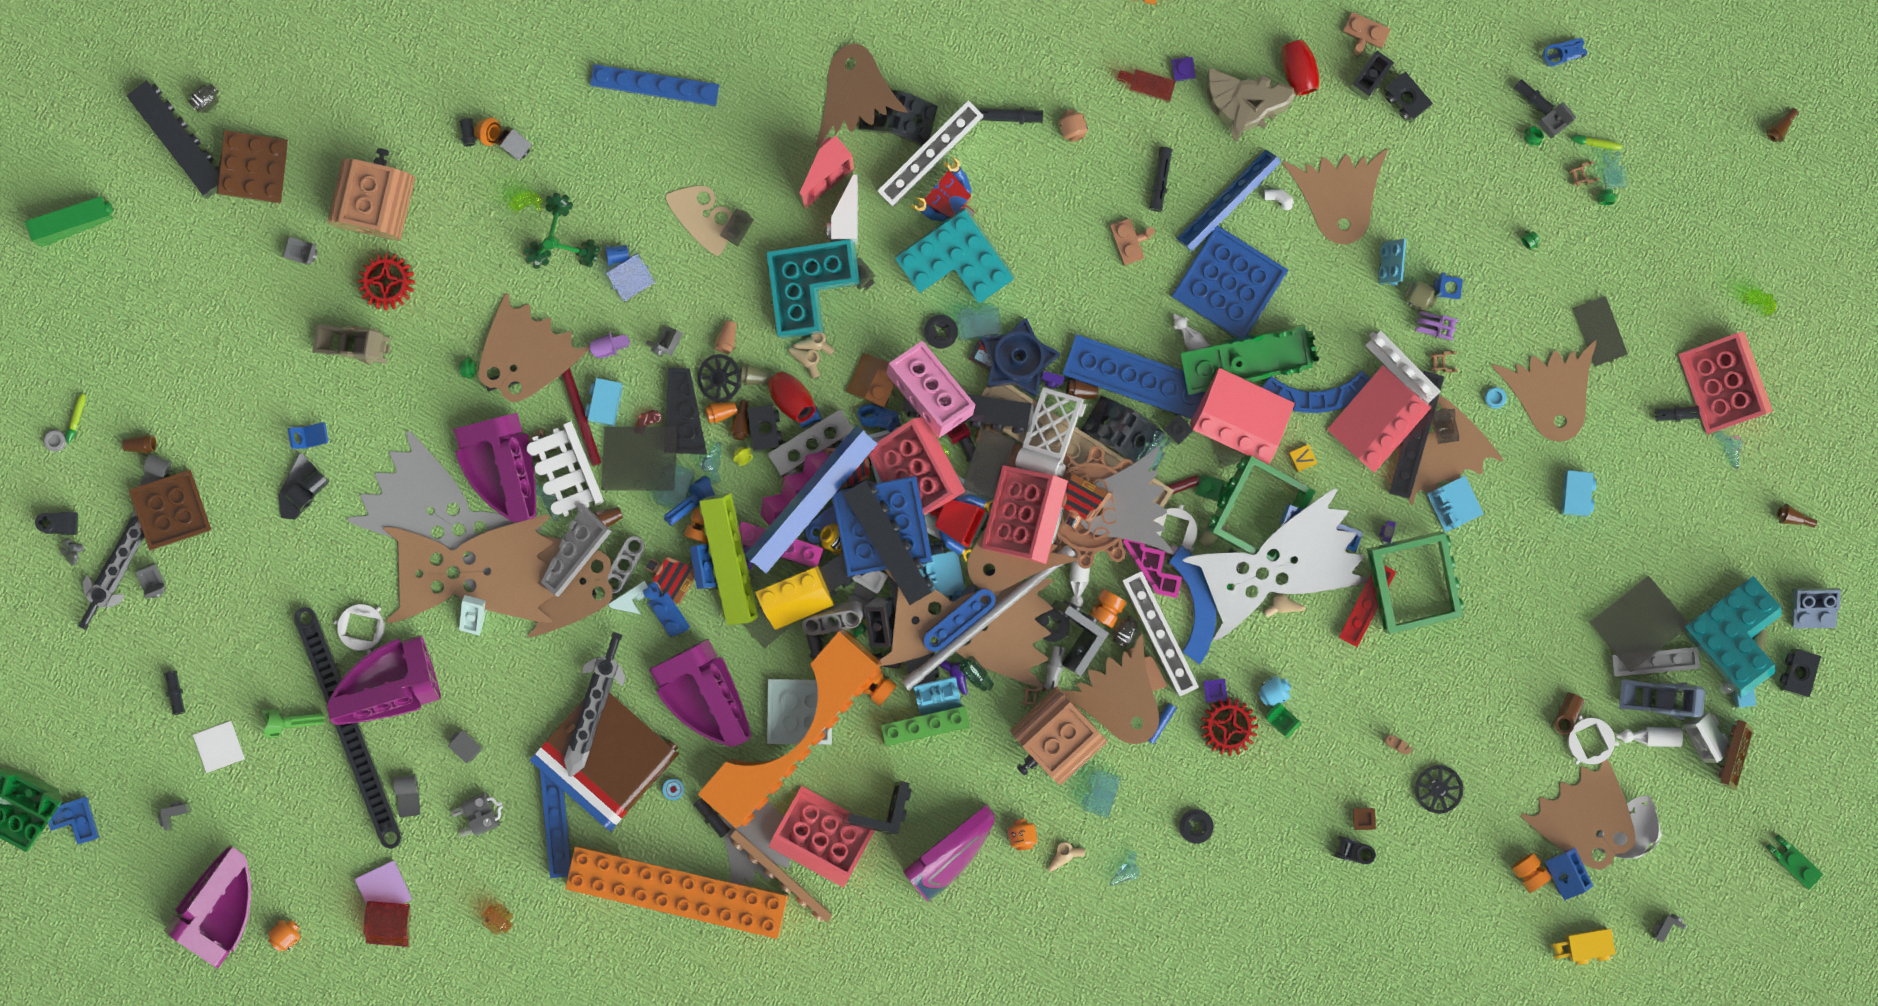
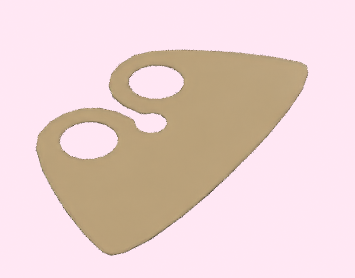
M706 186L683 188L667 194L666 200L669 207L689 233L709 252L717 256L721 255L733 227L734 219L731 211L725 207H717L710 212L709 217H704L703 211L709 210L715 203L713 191ZM700 192L709 193L710 201L708 204L701 205L698 203L697 195ZM722 211L728 215V221L724 225H719L715 222V215L718 212Z

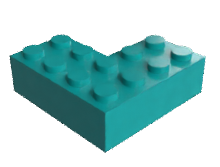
M967 207L958 211L895 257L919 293L955 269L979 304L1015 278L1013 272Z
M849 239L767 252L777 336L785 339L824 333L819 290L860 284L855 242Z
M1752 576L1685 626L1686 636L1698 647V650L1740 698L1744 697L1775 673V664L1752 637L1781 616V606L1759 581Z

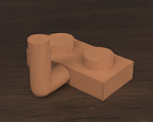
M1352 12L1343 33L1358 39L1353 53L1355 56H1359L1363 52L1366 43L1382 49L1390 28Z
M1130 218L1110 225L1124 266L1143 260L1144 255L1139 242L1152 238L1155 232L1154 228L1148 227L1146 231L1136 234Z

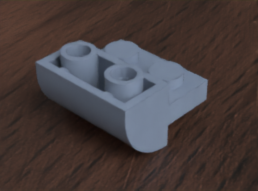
M1795 588L1791 596L1793 629L1836 628L1837 610H1840V588Z

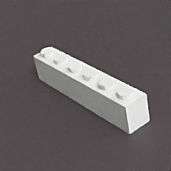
M968 100L878 190V193L893 207L983 118V115Z
M1141 571L1123 580L1122 584L1177 696L1180 697L1199 688L1143 572Z

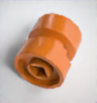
M694 508L690 516L692 522L687 524L683 536L709 544L708 538L704 533L705 524L703 516L698 508Z
M1103 589L1097 599L1098 605L1093 606L1089 615L1103 625L1113 628L1118 619L1117 613L1122 612L1127 602Z
M880 672L874 680H868L865 683L868 687L863 693L865 695L870 694V699L880 707L897 685L889 678L884 679L883 673Z
M1534 852L1522 858L1511 868L1518 878L1523 879L1522 884L1528 893L1537 890L1552 878L1545 867H1540L1541 862Z

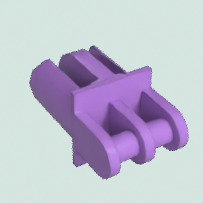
M1419 311V316L1437 320L1438 322L1418 318L1417 324L1436 329V331L1423 327H1415V331L1436 336L1435 338L1449 341L1454 340L1452 335L1453 332H1456L1454 327L1455 323H1458V319ZM1444 320L1449 321L1448 326L1443 325ZM1441 329L1447 330L1446 335L1440 334Z
M609 333V335L598 337L591 341L590 351L596 358L618 356L617 350L627 348L630 345V340L626 335L613 337Z

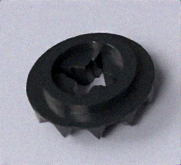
M936 315L927 321L924 328V336L929 345L936 349H946L956 341L958 327L949 316ZM935 325L940 329L948 326L945 330L947 339L943 336L934 338L937 334Z
M1054 608L1039 615L1036 621L1044 628L1049 624L1048 616L1053 621H1062L1056 626L1057 634L1052 628L1047 629L1051 634L1044 637V640L1057 642L1068 634L1070 620Z
M1189 810L1180 820V833L1190 843H1203L1213 833L1214 825L1212 818L1203 810ZM1203 819L1201 821L1200 827L1204 832L1202 833L1201 831L1199 832L1196 830L1195 832L1190 834V832L1192 831V825H1190L1191 823L1188 821L1190 820L1191 822L1196 823Z

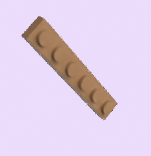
M737 829L730 836L733 839L731 843L738 850L745 849L749 853L747 857L754 864L760 863L765 867L764 873L771 879L776 877L781 881L779 886L788 894L792 891L798 897L795 900L804 908L808 905L813 910L812 915L820 922L823 920L828 922L833 914Z

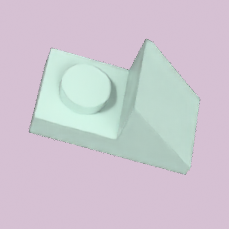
M643 581L611 602L609 606L612 609L642 615L633 600L637 599V601L645 598L643 590L648 588L647 582Z
M467 595L464 596L460 616V631L480 636L487 612L485 600Z

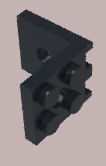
M891 90L907 109L908 113L885 106L887 115L879 114L876 109L874 110V122L872 125L865 122L862 118L860 119L858 130L894 134L923 146L930 139L938 106L905 91ZM915 115L917 116V122H916V124L914 123V116H915Z
M1102 395L1081 429L1082 432L1096 441L1113 448L1133 463H1136L1150 453L1163 434L1162 430L1135 410ZM1140 436V440H1139V442L1136 444V440H1137V438Z
M1055 599L1051 607L1084 629L1062 663V666L1067 670L1082 676L1109 633L1097 625V619L1082 612V609L1075 604L1069 603L1066 600L1060 602Z
M904 781L895 782L886 822L848 813L844 814L842 823L891 835L898 834L900 823L904 822L906 817L905 801H909L912 789L909 788L910 783Z

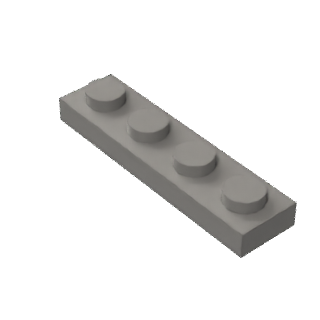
M1698 647L1611 655L1613 677L1700 669Z

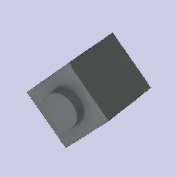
M465 730L461 732L456 731L449 739L451 743L448 747L466 764H469L484 748Z

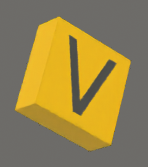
M1309 444L1289 453L1297 472L1318 464Z

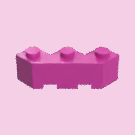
M825 451L806 455L802 473L784 476L782 494L763 497L760 515L769 526L828 459L829 456Z
M1123 539V545L1140 571L1143 572L1145 579L1155 594L1177 599L1182 577L1161 573L1165 551L1144 547V543Z

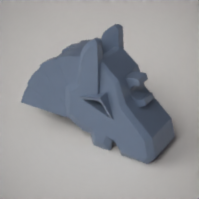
M1622 679L1619 709L1652 711L1654 713L1668 714L1684 720V716L1700 717L1703 715L1705 690L1701 686L1687 685L1688 682L1652 684ZM1636 688H1643L1642 705L1635 704ZM1652 689L1657 690L1656 707L1650 706ZM1677 693H1684L1682 709H1676Z

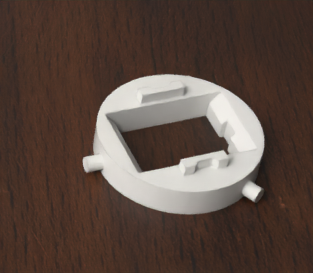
M1180 504L1179 508L1166 509L1167 513L1156 518L1155 522L1164 526L1167 514L1189 520L1182 546L1192 552L1194 550L1192 545L1197 536L1195 520L1188 512L1183 510L1184 505ZM1169 546L1172 549L1173 554L1178 549V547L1176 546Z
M358 604L346 609L339 620L334 622V624L338 625V634L342 642L351 649L366 650L367 654L371 653V648L381 641L385 631V623L382 615L379 613L381 608L378 606L375 609L368 605ZM350 613L378 619L373 642L345 636Z
M1582 715L1579 716V721L1575 723L1574 729L1568 734L1567 739L1569 751L1576 759L1574 763L1577 765L1579 762L1598 764L1605 761L1612 754L1614 746H1619V741H1615L1612 729L1604 721L1596 718L1583 719ZM1596 724L1607 750L1601 752L1598 756L1595 755L1587 759L1575 733Z

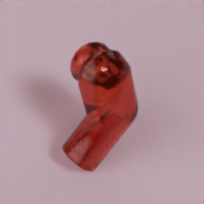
M657 410L641 413L634 432L644 435L647 425L661 421V413Z

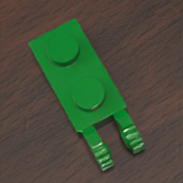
M1778 834L1775 839L1786 850L1780 854L1770 844L1766 846V849L1802 886L1810 890L1824 874L1793 845H1790Z

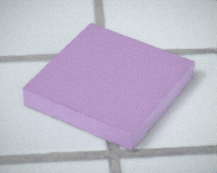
M395 860L355 879L372 918L413 899Z

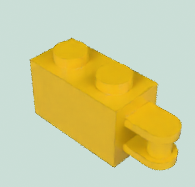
M1610 928L1565 935L1566 941L1551 944L1555 952L1553 959L1569 957V960L1576 962V965L1587 964L1589 959L1597 958L1598 961H1605L1611 959L1610 955H1616ZM1567 945L1568 953H1563L1562 946Z

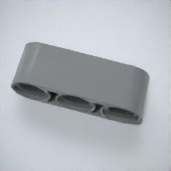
M632 536L625 541L611 566V571L608 574V583L613 578H617L620 582L619 587L616 590H612V594H618L624 589L644 553L645 544L639 537ZM632 541H639L641 546L639 551H630L629 545ZM628 560L630 562L629 569L621 571L619 569L620 561Z
M852 601L824 609L806 617L802 624L803 630L809 635H819L857 627L865 615L864 605L861 602Z

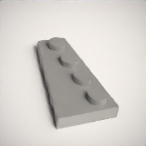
M581 503L577 509L579 512L575 520H572L568 527L570 530L565 540L562 539L559 545L560 550L556 558L552 559L541 581L557 597L561 595L612 532L591 510Z

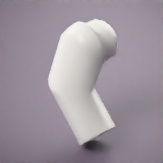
M1264 190V200H1278L1283 210H1290L1292 208L1293 198L1284 190Z

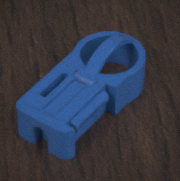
M1578 38L1549 45L1542 52L1543 62L1547 66L1555 67L1581 56L1584 58L1587 55L1586 48L1583 49L1584 40ZM1551 48L1556 49L1559 52L1547 56V51ZM1560 57V60L1558 62L1550 61L1552 59Z
M873 404L864 405L857 412L861 425L872 428L877 426L888 429L889 432H892L901 422L898 412L877 407Z

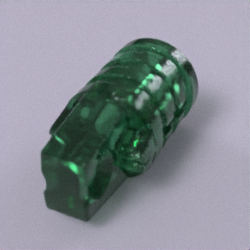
M969 656L960 663L959 670L976 688H980L982 691H990L994 683L987 675V671L974 656Z

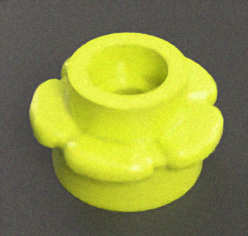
M738 448L734 452L733 461L738 463L739 466L747 464L753 458L751 449Z

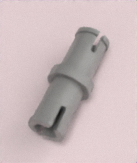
M1053 645L1050 663L1046 666L1048 671L1044 688L1054 689L1058 685L1060 672H1063L1062 663L1066 648Z

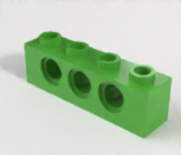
M965 706L881 725L885 746L970 727Z

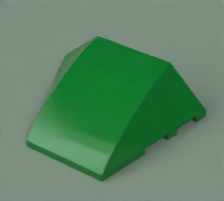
M0 768V839L28 852L63 802L59 789L26 772Z

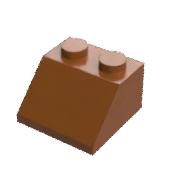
M863 353L846 392L885 409L895 388V384L886 374L889 362Z

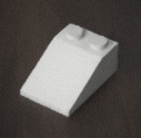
M857 175L852 176L831 217V223H827V236L832 242L851 239L855 242V245H858Z
M1709 712L1683 724V727L1703 763H1716L1724 758L1726 747L1730 745L1727 736L1719 731L1717 727L1719 722L1715 715H1711Z

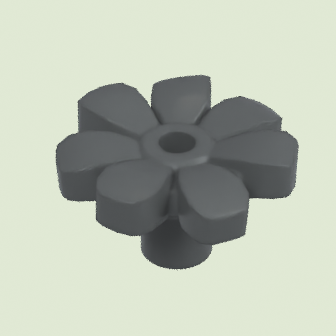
M69 538L62 540L61 545L63 548L60 549L61 554L66 555L65 559L70 565L78 563V553L84 550L81 543L72 544Z

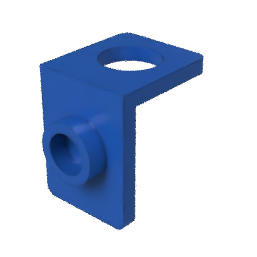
M1442 272L1434 281L1436 296L1460 299L1463 279L1445 276V272ZM1447 282H1454L1457 285L1455 293L1449 294L1446 292L1445 285Z
M325 422L306 427L288 428L291 449H307L329 442ZM295 432L298 433L300 437L299 444L296 443L294 439Z

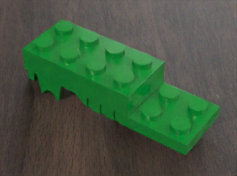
M1301 324L1219 341L1220 344L1180 352L1187 393L1191 395L1207 391L1218 367L1251 382L1280 374L1302 373V370L1313 368L1312 364L1319 361V356L1316 353L1317 348L1313 344L1315 335H1313L1312 331H1307L1305 325Z

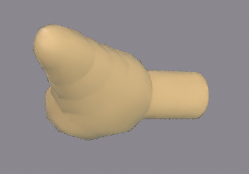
M824 333L812 334V336L793 345L796 349L822 350L830 356L835 351V348L826 343V335Z
M793 347L788 348V352L804 367L809 369L812 379L820 376L816 366L820 361V354L817 351H804Z
M1280 593L1274 596L1273 605L1263 611L1267 617H1270L1276 612L1304 611L1306 607Z
M1068 842L1060 843L1057 847V853L1048 867V871L1056 870L1071 861L1073 857L1085 856V849L1072 848Z

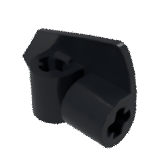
M301 453L298 455L278 495L281 518L296 520L312 504L314 497L329 483V480Z

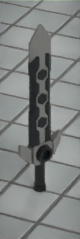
M136 510L113 553L96 579L95 585L88 575L83 581L84 595L91 602L82 620L77 625L84 630L88 629L89 623L98 607L110 608L121 603L124 597L123 594H112L118 587L128 569L129 563L145 538Z
M612 632L606 656L599 657L598 659L594 658L584 665L583 674L595 672L592 674L583 701L584 704L564 759L569 777H572L585 767L593 738L613 683V678L615 677L621 686L624 684L625 675L623 670L613 660L619 641L622 639V634Z

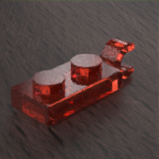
M1135 69L1134 75L1120 70L1116 80L1130 84L1129 91L1169 103L1176 83L1174 80Z

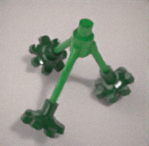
M554 193L553 197H546V202L548 203L546 204V210L548 212L553 211L549 235L539 245L535 241L529 244L531 248H525L523 251L525 255H529L525 258L526 263L530 264L533 262L534 269H539L541 263L543 266L549 264L548 258L551 256V251L549 250L554 248L575 252L580 257L579 263L583 266L592 267L593 261L596 262L598 259L595 253L600 251L599 245H594V240L588 239L587 242L581 243V247L575 248L559 243L558 238L554 236L558 217L561 214L567 216L569 210L573 207V203L568 202L570 198L567 195H563L560 198L559 193Z

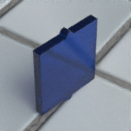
M638 253L606 272L613 284L612 288L617 290L624 302L656 283L648 271V265L643 263Z

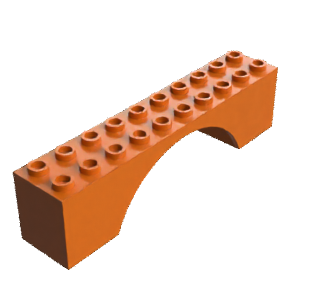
M845 630L839 631L811 663L817 681L818 702L814 720L801 742L789 753L777 759L763 762H745L732 758L726 761L698 795L736 829L741 825L743 827L748 825L756 816L753 812L762 809L770 800L767 796L776 793L784 784L781 780L784 777L786 779L790 777L798 768L795 765L797 761H804L811 753L809 749L811 745L815 746L825 737L824 730L826 728L829 730L838 722L840 718L837 715L840 712L842 714L846 712L854 703L851 699L854 696H860L868 687L865 683L868 680H874L882 671L879 667L883 663Z
M576 846L574 849L565 887L566 890L775 939L780 935L789 894L687 873L584 846Z

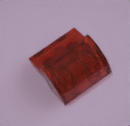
M367 901L363 930L366 944L409 947L410 904Z

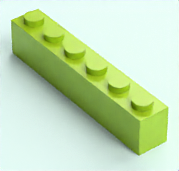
M732 494L708 496L699 501V510L705 524L704 533L708 538V551L714 565L713 574L718 583V596L722 601V615L727 625L750 623L758 618Z

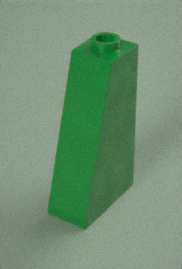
M100 196L24 222L32 242L44 247L112 220L113 216L111 213L114 212V209L109 200L106 201L105 198Z

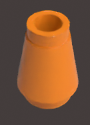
M735 402L711 403L709 406L704 407L708 423L714 422L716 424L737 414Z

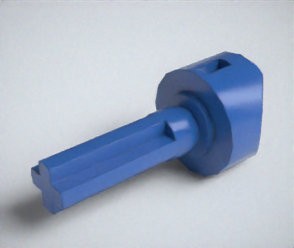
M702 476L689 486L690 496L664 515L665 522L672 526L695 507L700 506V500L715 495L709 477Z

